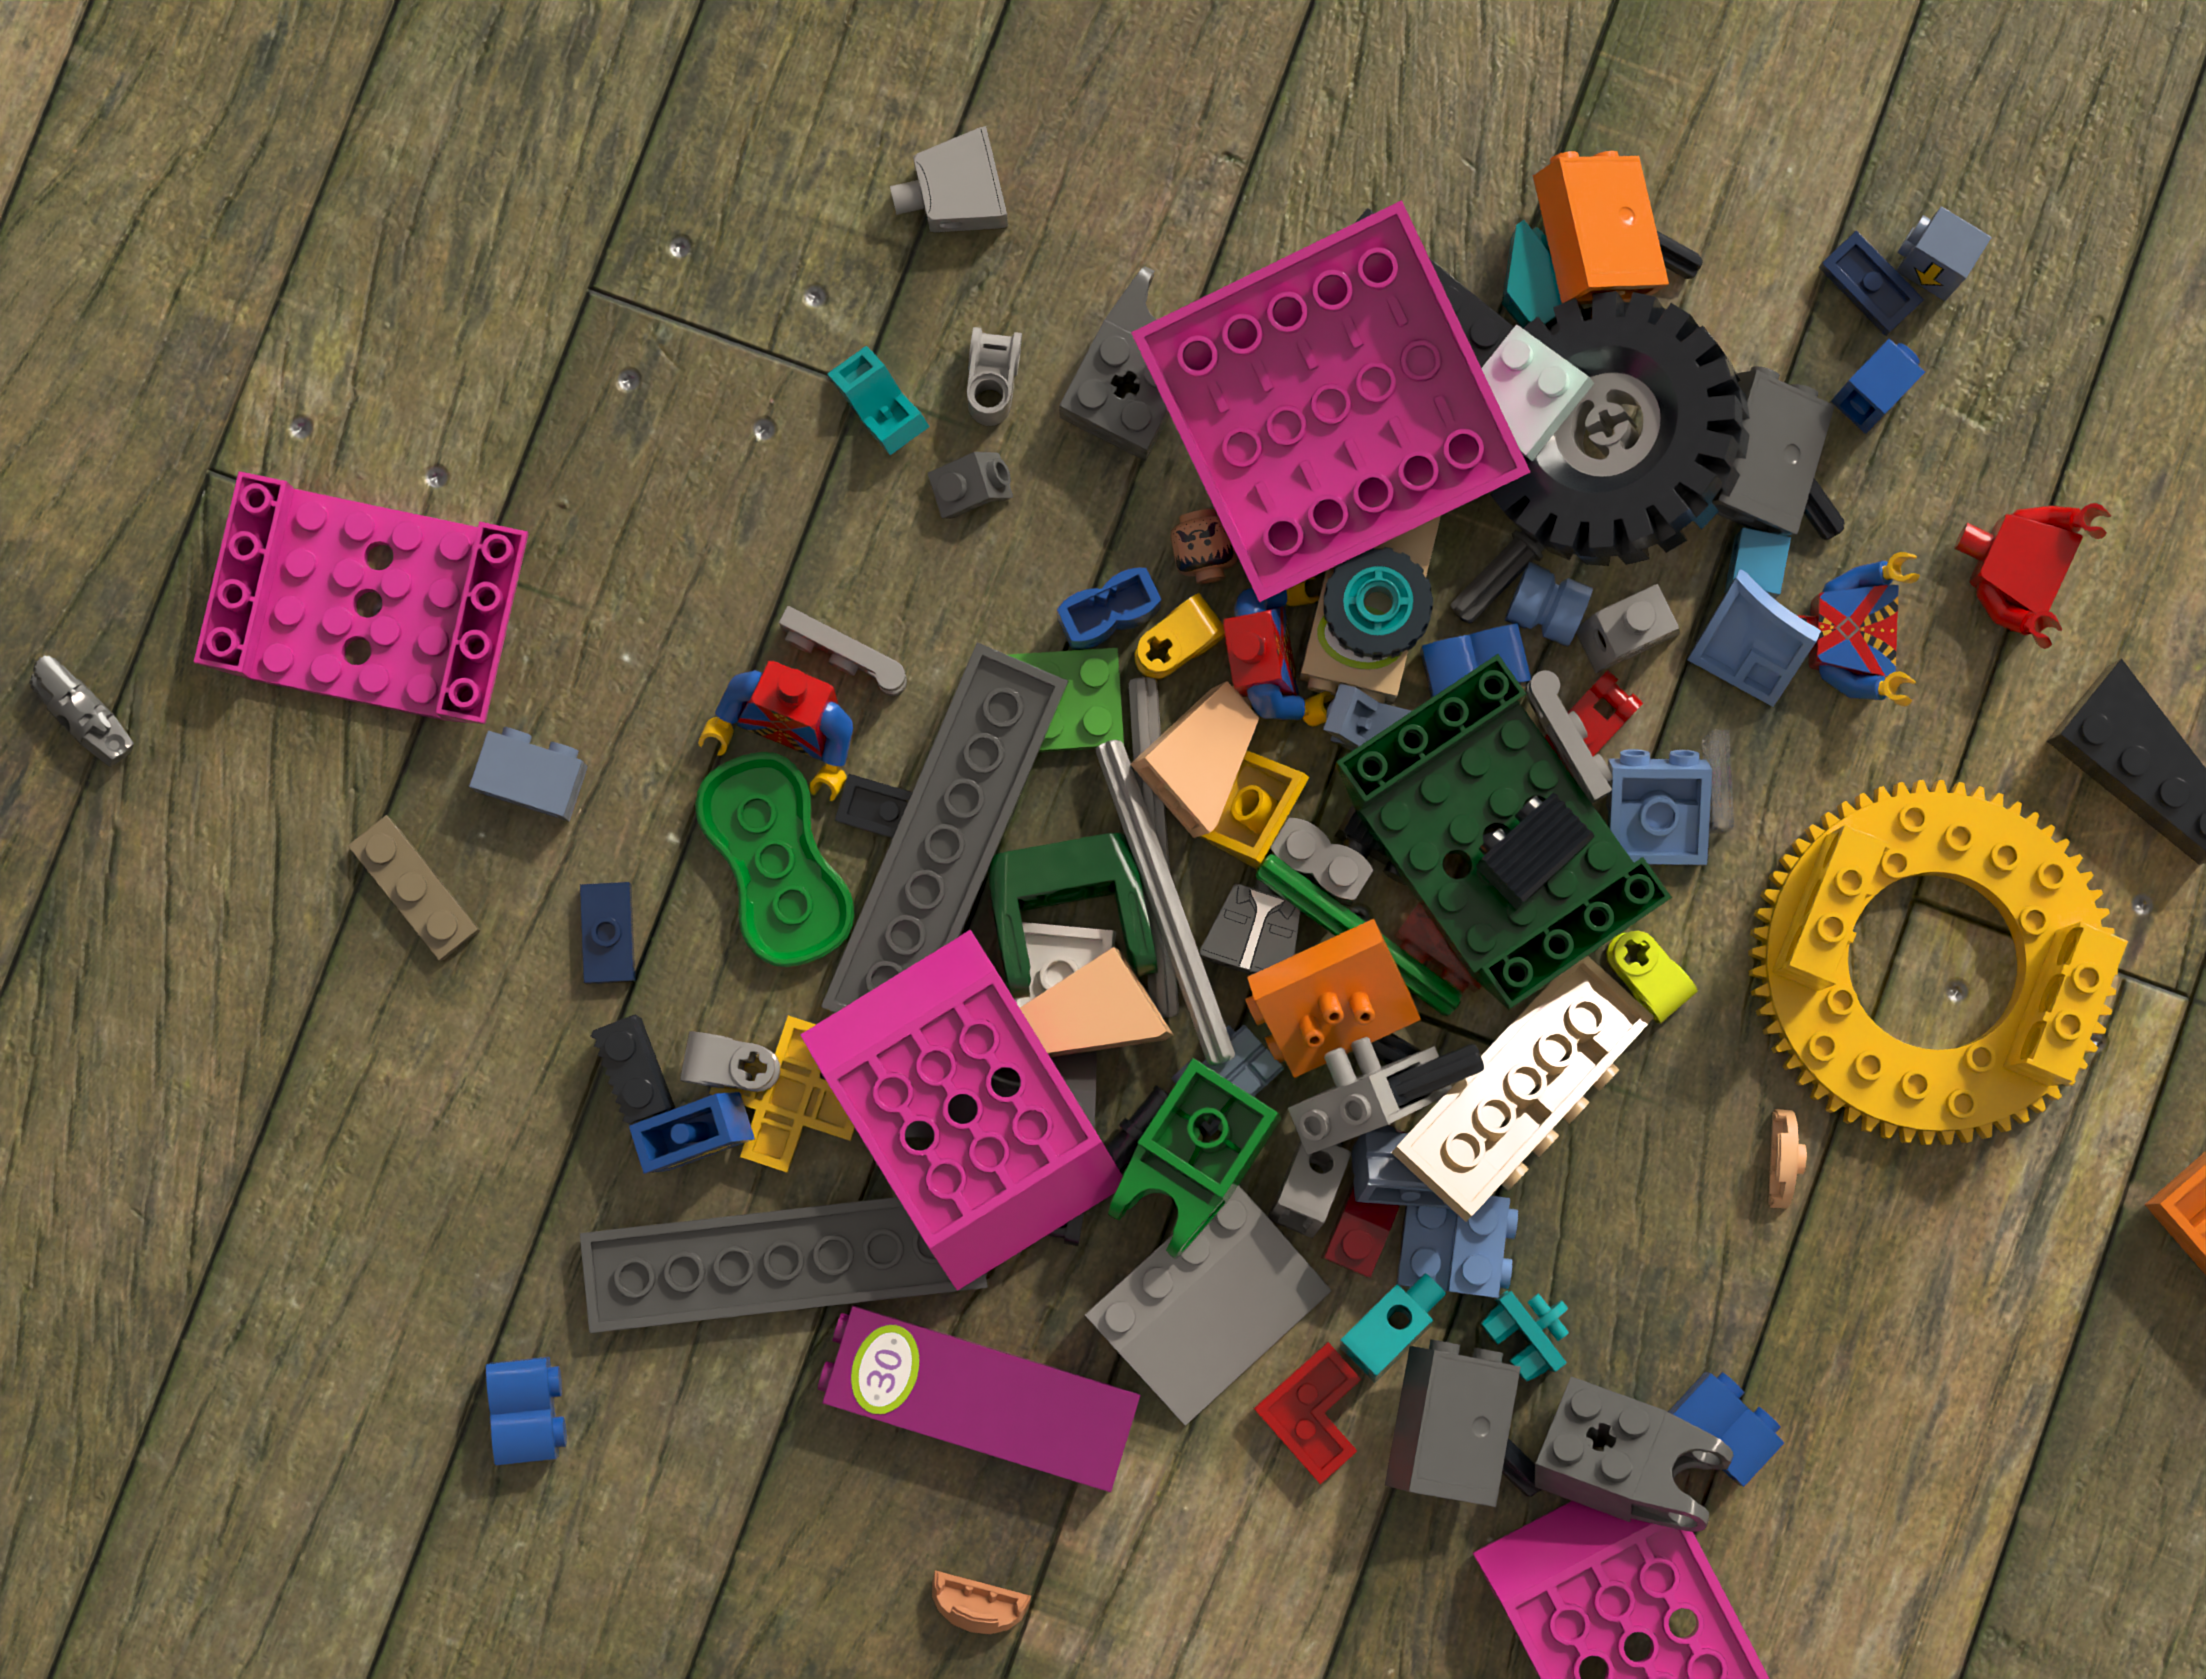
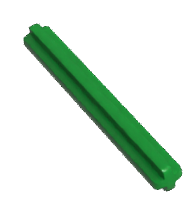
M1268 855L1258 866L1256 878L1334 936L1365 923L1364 920L1292 869V867L1277 856ZM1382 935L1408 990L1441 1015L1449 1016L1458 1007L1462 997L1461 992Z

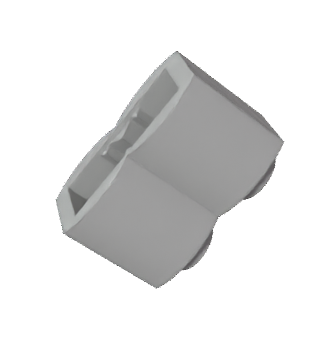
M1288 818L1268 851L1269 855L1277 856L1292 867V869L1305 878L1310 879L1313 884L1344 905H1351L1373 872L1369 862L1360 853L1344 845L1331 844L1327 836L1318 827L1298 818Z

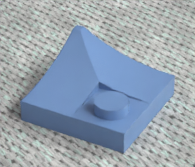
M1740 569L1694 645L1687 660L1774 707L1816 643L1821 630L1807 623L1777 602L1747 572Z

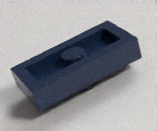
M1857 230L1818 267L1885 336L1924 301L1918 292Z
M630 882L580 884L584 983L635 982L632 884Z

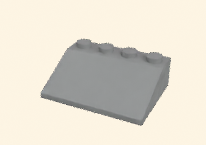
M1239 1185L1227 1204L1178 1258L1174 1259L1166 1251L1172 1239V1234L1085 1314L1185 1426L1332 1291Z

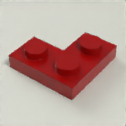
M1326 1342L1253 1407L1319 1484L1323 1483L1357 1452L1355 1447L1327 1417L1325 1412L1362 1379L1329 1342Z

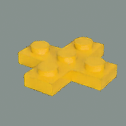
M788 1015L775 1052L780 1063V1076L772 1088L761 1092H754L730 1087H711L710 1095L740 1092L744 1106L756 1110L751 1123L755 1140L744 1143L740 1157L789 1173L804 1126L852 1141L856 1128L827 1081L821 1079L822 1073L800 1035L816 1024ZM757 1057L754 1063H745L744 1071L752 1075V1081H755L758 1073H766L767 1065L760 1062Z

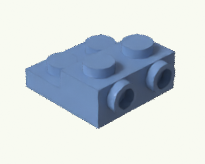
M1628 749L1620 752V759H1608V768L1613 777V780L1608 782L1612 791L1606 797L1608 827L1632 861L1636 862L1641 857H1644L1648 864L1707 865L1712 768L1706 759H1699V753L1691 750L1671 751L1669 759H1650L1648 751Z
M1490 1196L1467 1222L1451 1208L1406 1205L1396 1285L1411 1287L1426 1273L1444 1291L1499 1298L1500 1288L1509 1289L1512 1274V1259L1503 1258L1505 1239H1515L1518 1222V1210L1509 1209L1510 1198Z

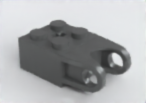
M1146 266L1138 272L1104 319L1059 405L1061 419L1144 461L1149 457L1170 416L1131 332L1157 320L1150 314L1146 306L1148 290L1155 272ZM1128 383L1133 385V391L1138 393L1136 395L1127 393L1124 399L1117 397V387L1115 386Z
M1571 1376L1535 1464V1487L1628 1522L1631 1519H1636L1684 1531H1702L1708 1525L1709 1512L1692 1497L1682 1492L1676 1486L1673 1479L1680 1472L1690 1468L1703 1470L1728 1469L1734 1455L1729 1446L1719 1438L1665 1410ZM1604 1447V1451H1596L1593 1448Z

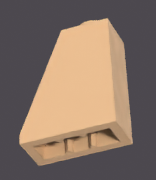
M1228 681L1211 688L1130 764L1193 838L1210 833L1217 826L1259 720V717L1251 709L1252 704L1249 698L1242 697Z
M1114 947L1020 1007V1010L1049 1057L1164 1041L1173 1036L1172 1031L1121 951Z

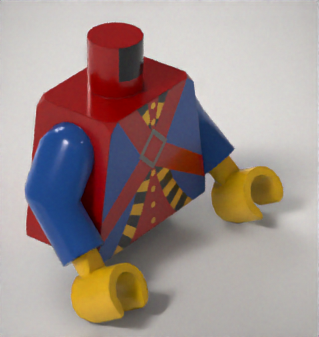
M1898 552L1888 562L1880 561L1852 568L1825 584L1822 593L1816 595L1811 601L1810 616L1797 615L1821 630L1816 643L1809 652V667L1819 670L1822 680L1849 698L1884 700L1888 697L1900 706H1908L1912 702V699L1908 696L1896 695L1897 688L1901 684H1916V681L1906 673L1896 672L1899 585L1891 583L1893 579L1908 584L1917 582L1920 577L1919 574L1911 573L1903 576L1901 573V566L1906 560L1917 558L1913 554Z
M1307 580L1259 602L1253 588L1244 590L1236 600L1235 616L1226 618L1223 621L1235 690L1242 697L1249 698L1255 713L1260 717L1282 720H1301L1303 718L1312 727L1326 723L1327 711L1323 704L1332 701L1335 696L1327 691L1305 700L1299 696L1284 607L1286 604L1294 607L1315 603L1318 601L1319 596H1307L1305 592V582Z
M768 661L762 672L754 670L737 674L732 678L715 710V714L718 717H713L706 722L699 738V746H703L707 737L717 738L722 744L717 755H723L734 733L731 723H737V726L825 762L826 764L810 782L809 788L811 794L816 795L822 784H827L832 791L830 801H833L847 781V776L840 766H844L846 763L853 732L852 720L838 704L834 687L824 681L804 674L798 669L787 667L775 661Z

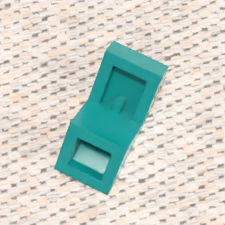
M867 346L827 373L871 435L889 455L930 427L921 412L901 392L886 366Z

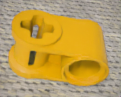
M1197 593L1175 608L1164 620L1140 638L1134 654L1135 665L1143 676L1163 679L1192 658L1202 655L1225 637L1224 625L1201 594ZM1150 645H1153L1157 650L1162 647L1168 649L1164 664L1158 658L1153 661L1147 659L1151 649Z

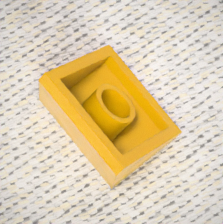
M1246 751L1217 826L1210 833L1199 837L1257 869L1266 857L1271 845L1306 786L1309 776L1273 760Z

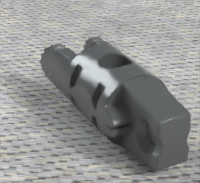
M44 655L39 657L38 661H35L34 674L31 675L29 682L31 684L30 688L33 689V692L37 693V696L47 706V710L65 727L79 744L109 767L125 758L132 751L134 743L114 714L80 679H76L64 665H60V661H57L56 658Z

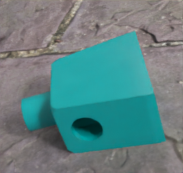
M1426 1273L1406 1292L1397 1284L1340 1340V1349L1376 1383L1403 1356L1409 1347L1432 1326L1433 1319L1427 1313L1446 1295L1445 1291ZM1395 1312L1404 1313L1410 1321L1401 1330L1393 1328L1388 1322V1319Z

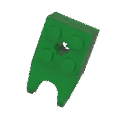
M1193 1058L1138 1141V1146L1112 1199L1108 1215L1113 1219L1120 1220L1129 1209L1149 1194L1161 1193L1170 1196L1177 1205L1178 1220L1166 1251L1174 1259L1178 1258L1227 1204L1281 1121L1280 1115ZM1213 1119L1220 1121L1218 1129L1222 1134L1216 1141L1211 1139L1209 1143L1201 1142L1203 1135L1198 1129L1204 1121L1211 1125Z

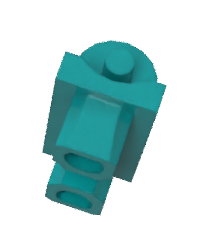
M1505 1291L1499 1298L1494 1299L1498 1305L1486 1315L1480 1325L1496 1345L1518 1329L1529 1345L1509 1359L1511 1365L1521 1367L1519 1375L1524 1381L1527 1382L1543 1374L1548 1369L1549 1371L1556 1372L1567 1363L1542 1331L1547 1327L1557 1341H1560L1569 1333L1559 1320V1317L1568 1309L1563 1300L1549 1307L1541 1295L1537 1293L1527 1301L1538 1316L1533 1320L1512 1291Z

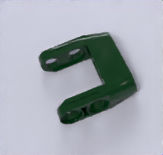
M1107 833L1007 851L993 856L988 868L993 917L1007 988L1014 1000L1030 997L1031 965L1020 915L1021 911L1115 895L1129 964L1135 969L1137 977L1158 973L1155 948L1140 877L1126 835L1122 833Z

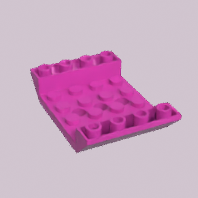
M239 471L194 663L257 682L433 719L485 724L529 533L528 531L480 521L478 527L298 490L294 489L284 480ZM378 545L389 546L393 551L392 563L383 570L371 569L368 564L369 552ZM368 592L380 594L382 598L380 612L369 618L360 616L357 611L358 599ZM357 639L368 641L371 645L370 658L361 665L350 664L346 658L348 645Z
M971 930L800 1034L833 1093L930 1251L957 1291L1114 1194L1123 1178L1103 1142ZM1001 1068H1012L1020 1076L1021 1086L1018 1092L1011 1097H1001L992 1089V1076ZM960 1094H967L973 1097L978 1106L976 1117L967 1124L954 1122L948 1113L950 1101ZM915 1121L929 1123L935 1133L932 1145L923 1151L912 1149L905 1139V1132L908 1126Z
M1571 1500L1472 1552L1495 1598L1500 1601L1539 1679H1581L1579 1666L1586 1657L1592 1655L1603 1658L1606 1663L1607 1671L1603 1679H1769L1693 1532L1631 1519L1628 1522ZM1681 1608L1691 1610L1696 1619L1695 1629L1686 1637L1674 1636L1669 1628L1670 1616L1674 1611ZM1634 1632L1647 1634L1651 1641L1650 1653L1646 1658L1639 1661L1630 1660L1624 1651L1625 1640Z

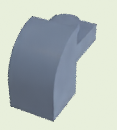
M1339 684L1335 698L1328 706L1327 720L1323 730L1332 735L1331 741L1353 751L1410 713L1411 710L1379 703L1356 687Z

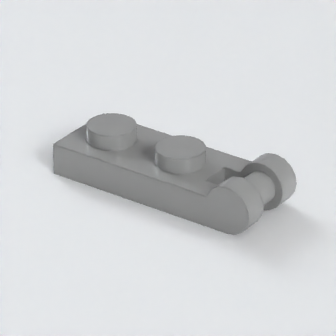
M787 606L779 621L782 631L788 633L785 641L807 653H811L815 647L831 655L828 663L847 674L854 676L858 669L876 678L880 690L886 695L897 696L905 690L907 677L900 663Z
M1543 670L1537 672L1526 686V698L1568 771L1590 802L1594 803L1612 791L1608 784L1609 781L1613 780L1612 774L1604 759L1599 754L1592 756L1583 739L1588 737V734L1579 716L1574 711L1568 714L1557 694L1560 690L1559 678L1551 671Z

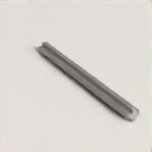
M1151 677L1135 678L1129 682L1134 760L1161 736L1158 682L1155 678ZM1134 770L1138 786L1170 871L1166 806ZM1142 883L1158 968L1157 974L1148 975L1149 996L1162 1017L1171 1018L1178 1016L1179 1013L1177 977Z
M1119 740L1107 741L1096 748V755L1207 1063L1209 1065L1223 1064L1235 1057L1227 1029L1124 744Z

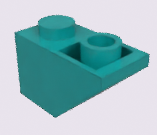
M1522 220L1516 225L1511 236L1502 305L1522 329L1536 317H1539L1547 327L1557 321L1553 307L1562 304L1546 235L1538 227L1531 229L1527 222Z

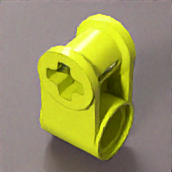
M1642 931L1621 933L1608 944L1606 955L1611 969L1631 990L1634 998L1654 1016L1653 1020L1661 1024L1698 992L1689 976L1669 958L1648 933ZM1625 944L1640 945L1641 950L1637 954L1638 959L1641 961L1640 963L1625 962L1623 958L1628 953L1627 948L1624 946Z

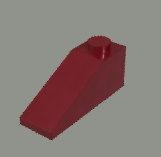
M1395 1128L1397 1133H1406ZM1353 1181L1321 1258L1361 1276L1370 1278L1400 1205L1355 1201Z

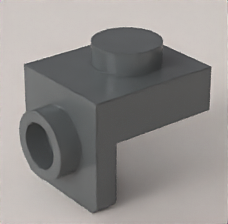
M973 452L928 472L942 519H953L991 501L1004 502L1013 498L1009 469L997 452Z

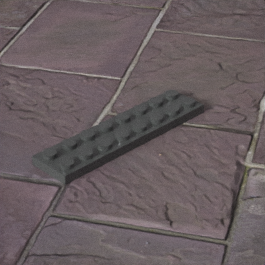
M976 643L821 1007L834 1013L838 1012L960 936L1069 681L981 643Z
M898 1197L580 1233L589 1333L957 1291L930 1251ZM986 1273L958 1291L988 1288Z

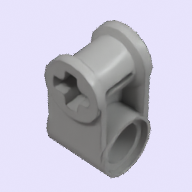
M973 327L969 353L967 398L968 411L979 424L995 426L1003 422L1010 413L1015 376H1017L1019 369L1022 333L1014 332L1012 337L983 333L981 328ZM985 390H994L1002 396V401L994 407L986 408L977 403L976 398Z
M689 1031L680 1081L716 1088L730 1087L754 1092L768 1090L778 1081L780 1076L779 1060L773 1052L758 1044L735 1041L724 1036ZM756 1055H759V1061L767 1065L766 1073H758L755 1081H752V1075L744 1071L745 1063H754Z

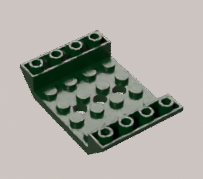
M1496 654L1336 761L1335 764L1357 815L1368 828L1371 835L1387 855L1471 977L1510 1010L1672 897L1644 857H1641L1636 862L1632 861L1520 704L1527 693L1499 654ZM1552 793H1555L1572 810L1574 815L1578 816L1580 821L1593 832L1595 837L1516 910L1475 867L1484 856L1479 850V847L1484 843L1483 832L1489 827H1498L1503 829L1506 834H1509L1520 823L1514 816L1526 801L1537 796L1543 802ZM1449 854L1463 856L1469 865L1468 875L1462 879L1449 877L1443 869V859Z

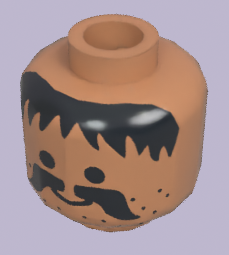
M1205 509L1181 515L1179 517L1180 523L1171 530V543L1178 572L1185 576H1195L1197 584L1213 583L1225 579L1224 570L1234 566L1238 561V556L1216 510Z

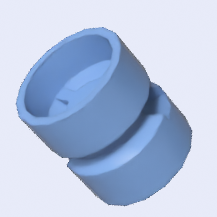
M1529 562L1515 591L1504 621L1512 624L1518 623V626L1524 629L1526 627L1532 629L1537 624L1542 625L1543 637L1568 647L1582 620L1593 588L1570 578L1565 579L1558 585L1555 583V576L1553 573H1550V570Z

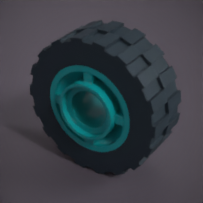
M1384 547V549L1372 548L1338 564L1326 584L1324 617L1331 635L1336 637L1339 645L1345 650L1348 648L1353 651L1355 656L1360 658L1364 656L1371 657L1372 660H1382V658L1390 656L1392 659L1400 656L1401 652L1412 649L1420 637L1422 638L1425 634L1433 609L1432 587L1429 579H1426L1423 574L1424 570L1418 563L1412 562L1407 554L1394 552L1393 548ZM1374 592L1386 594L1392 601V608L1384 615L1369 613L1364 606V600L1368 595Z

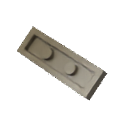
M384 816L348 845L439 961H444L480 932V929L389 816Z

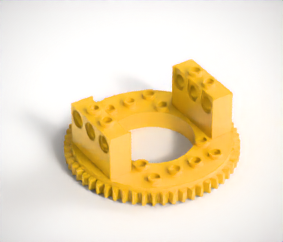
M1918 780L1913 783L1911 794L1904 782H1899L1893 785L1892 797L1884 786L1878 787L1874 790V803L1865 793L1859 794L1855 797L1856 810L1845 801L1837 806L1839 819L1830 812L1820 817L1824 830L1814 824L1808 826L1805 832L1810 843L1799 838L1791 843L1798 857L1784 854L1779 859L1787 873L1774 871L1768 877L1778 889H1765L1761 892L1760 896L1771 906L1770 908L1755 910L1754 916L1765 922V927L1751 930L1750 935L1762 941V946L1748 950V955L1761 960V966L1749 970V976L1762 979L1763 985L1751 991L1752 996L1766 998V1004L1757 1009L1756 1014L1757 1016H1771L1772 1022L1762 1031L1764 1035H1779L1780 1040L1771 1048L1773 1053L1788 1051L1790 1054L1782 1066L1784 1070L1795 1067L1801 1069L1795 1083L1798 1086L1809 1082L1815 1084L1810 1094L1812 1100H1818L1825 1095L1829 1096L1826 1111L1829 1113L1837 1111L1842 1106L1845 1107L1843 1122L1847 1124L1854 1122L1859 1116H1862L1861 1131L1871 1132L1880 1123L1881 1138L1889 1139L1898 1128L1901 1143H1911L1917 1131L1921 1145H1931L1935 1133H1937L1941 1145L1952 1144L1955 1132L1961 1143L1972 1142L1974 1129L1981 1139L1992 1137V1123L2000 1132L2010 1131V1116L2019 1124L2029 1121L2027 1107L2035 1113H2041L2046 1110L2042 1096L2052 1101L2059 1100L2062 1097L2057 1085L2072 1086L2076 1082L2075 1077L2078 1070H2085L2088 1066L2083 1059L2084 1054L2095 1053L2098 1049L2090 1039L2091 1036L2102 1035L2106 1032V1028L2097 1020L2099 1016L2112 1014V1009L2105 1005L2104 1002L2106 997L2116 995V989L2112 988L2111 984L2114 976L2118 974V966L2128 941L2114 936V928L2102 927L2101 919L2110 914L2107 908H2096L2095 901L2103 895L2102 890L2088 889L2086 884L2094 875L2092 871L2079 873L2076 867L2083 859L2080 854L2068 857L2064 853L2070 843L2069 840L2066 838L2055 843L2051 839L2055 827L2051 824L2040 830L2036 826L2039 814L2036 812L2029 814L2025 818L2020 816L2022 803L2018 801L2011 804L2007 809L2004 808V794L1997 793L1989 801H1986L1984 787L1979 786L1973 789L1971 794L1967 796L1963 782L1954 784L1950 793H1948L1944 780L1934 782L1930 792L1924 780ZM1939 876L1950 878L1972 887L1987 898L1999 911L2014 941L2017 957V976L2011 999L2005 1011L1987 1032L1976 1040L1958 1048L1944 1050L1925 1049L1906 1044L1892 1037L1876 1025L1867 1015L1851 983L1848 965L1849 944L1853 943L1857 934L1853 932V929L1860 914L1871 899L1882 889L1904 878Z

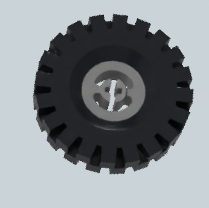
M1617 291L1592 294V307L1584 309L1579 301L1574 298L1553 307L1557 321L1546 327L1541 319L1536 317L1523 329L1589 376L1594 384L1533 461L1523 455L1530 473L1493 490L1490 495L1502 511L1535 543L1539 541L1548 552L1569 561L1573 554L1577 555L1586 565L1609 566L1611 556H1618L1625 565L1650 560L1648 547L1658 544L1667 553L1688 541L1682 529L1692 521L1700 529H1703L1719 512L1712 503L1717 493L1730 497L1740 477L1739 472L1733 466L1735 458L1746 459L1750 435L1742 425V420L1750 419L1747 397L1738 385V382L1741 380L1718 343L1703 325L1701 327L1698 326L1691 314L1670 303L1668 308L1665 309L1655 296L1636 292L1632 293L1630 302H1624ZM1620 405H1633L1642 410L1643 429L1641 435L1635 429L1637 428L1636 423ZM1612 428H1614V432H1615V434H1614L1613 436H1612V430H1611ZM1586 429L1592 434L1589 436L1590 440L1606 457L1605 459L1591 458L1585 454L1583 439Z

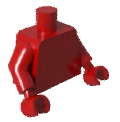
M2098 503L2088 504L2081 510L2079 508L2062 506L2017 509L2011 515L2006 514L1999 519L1991 533L1966 523L1957 538L1954 549L1978 560L1969 583L1977 589L1976 597L1993 623L2024 636L2032 634L2036 644L2046 649L2052 645V642L2041 631L2047 627H2053L2058 631H2062L2056 615L2049 612L2083 539V535L2076 532L2083 528L2092 538L2102 539L2107 532L2102 527H2091V522L2098 516L2111 517V514Z

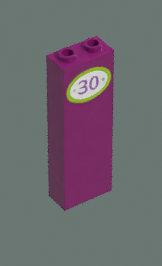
M852 1306L850 1315L840 1314L832 1342L840 1344L835 1363L825 1362L817 1390L826 1392L823 1404L1107 1492L1112 1491L1141 1396L1139 1393L858 1306Z

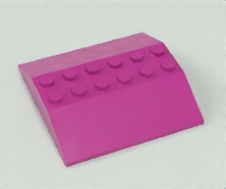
M1402 200L1131 332L1259 602L1530 473Z

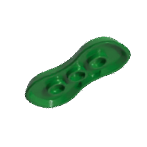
M774 752L750 753L718 766L706 776L697 791L695 803L696 816L703 834L728 862L736 879L739 896V924L747 946L764 962L781 967L806 964L829 954L848 937L853 925L854 906L847 885L822 857L815 843L811 830V799L806 779L794 763Z

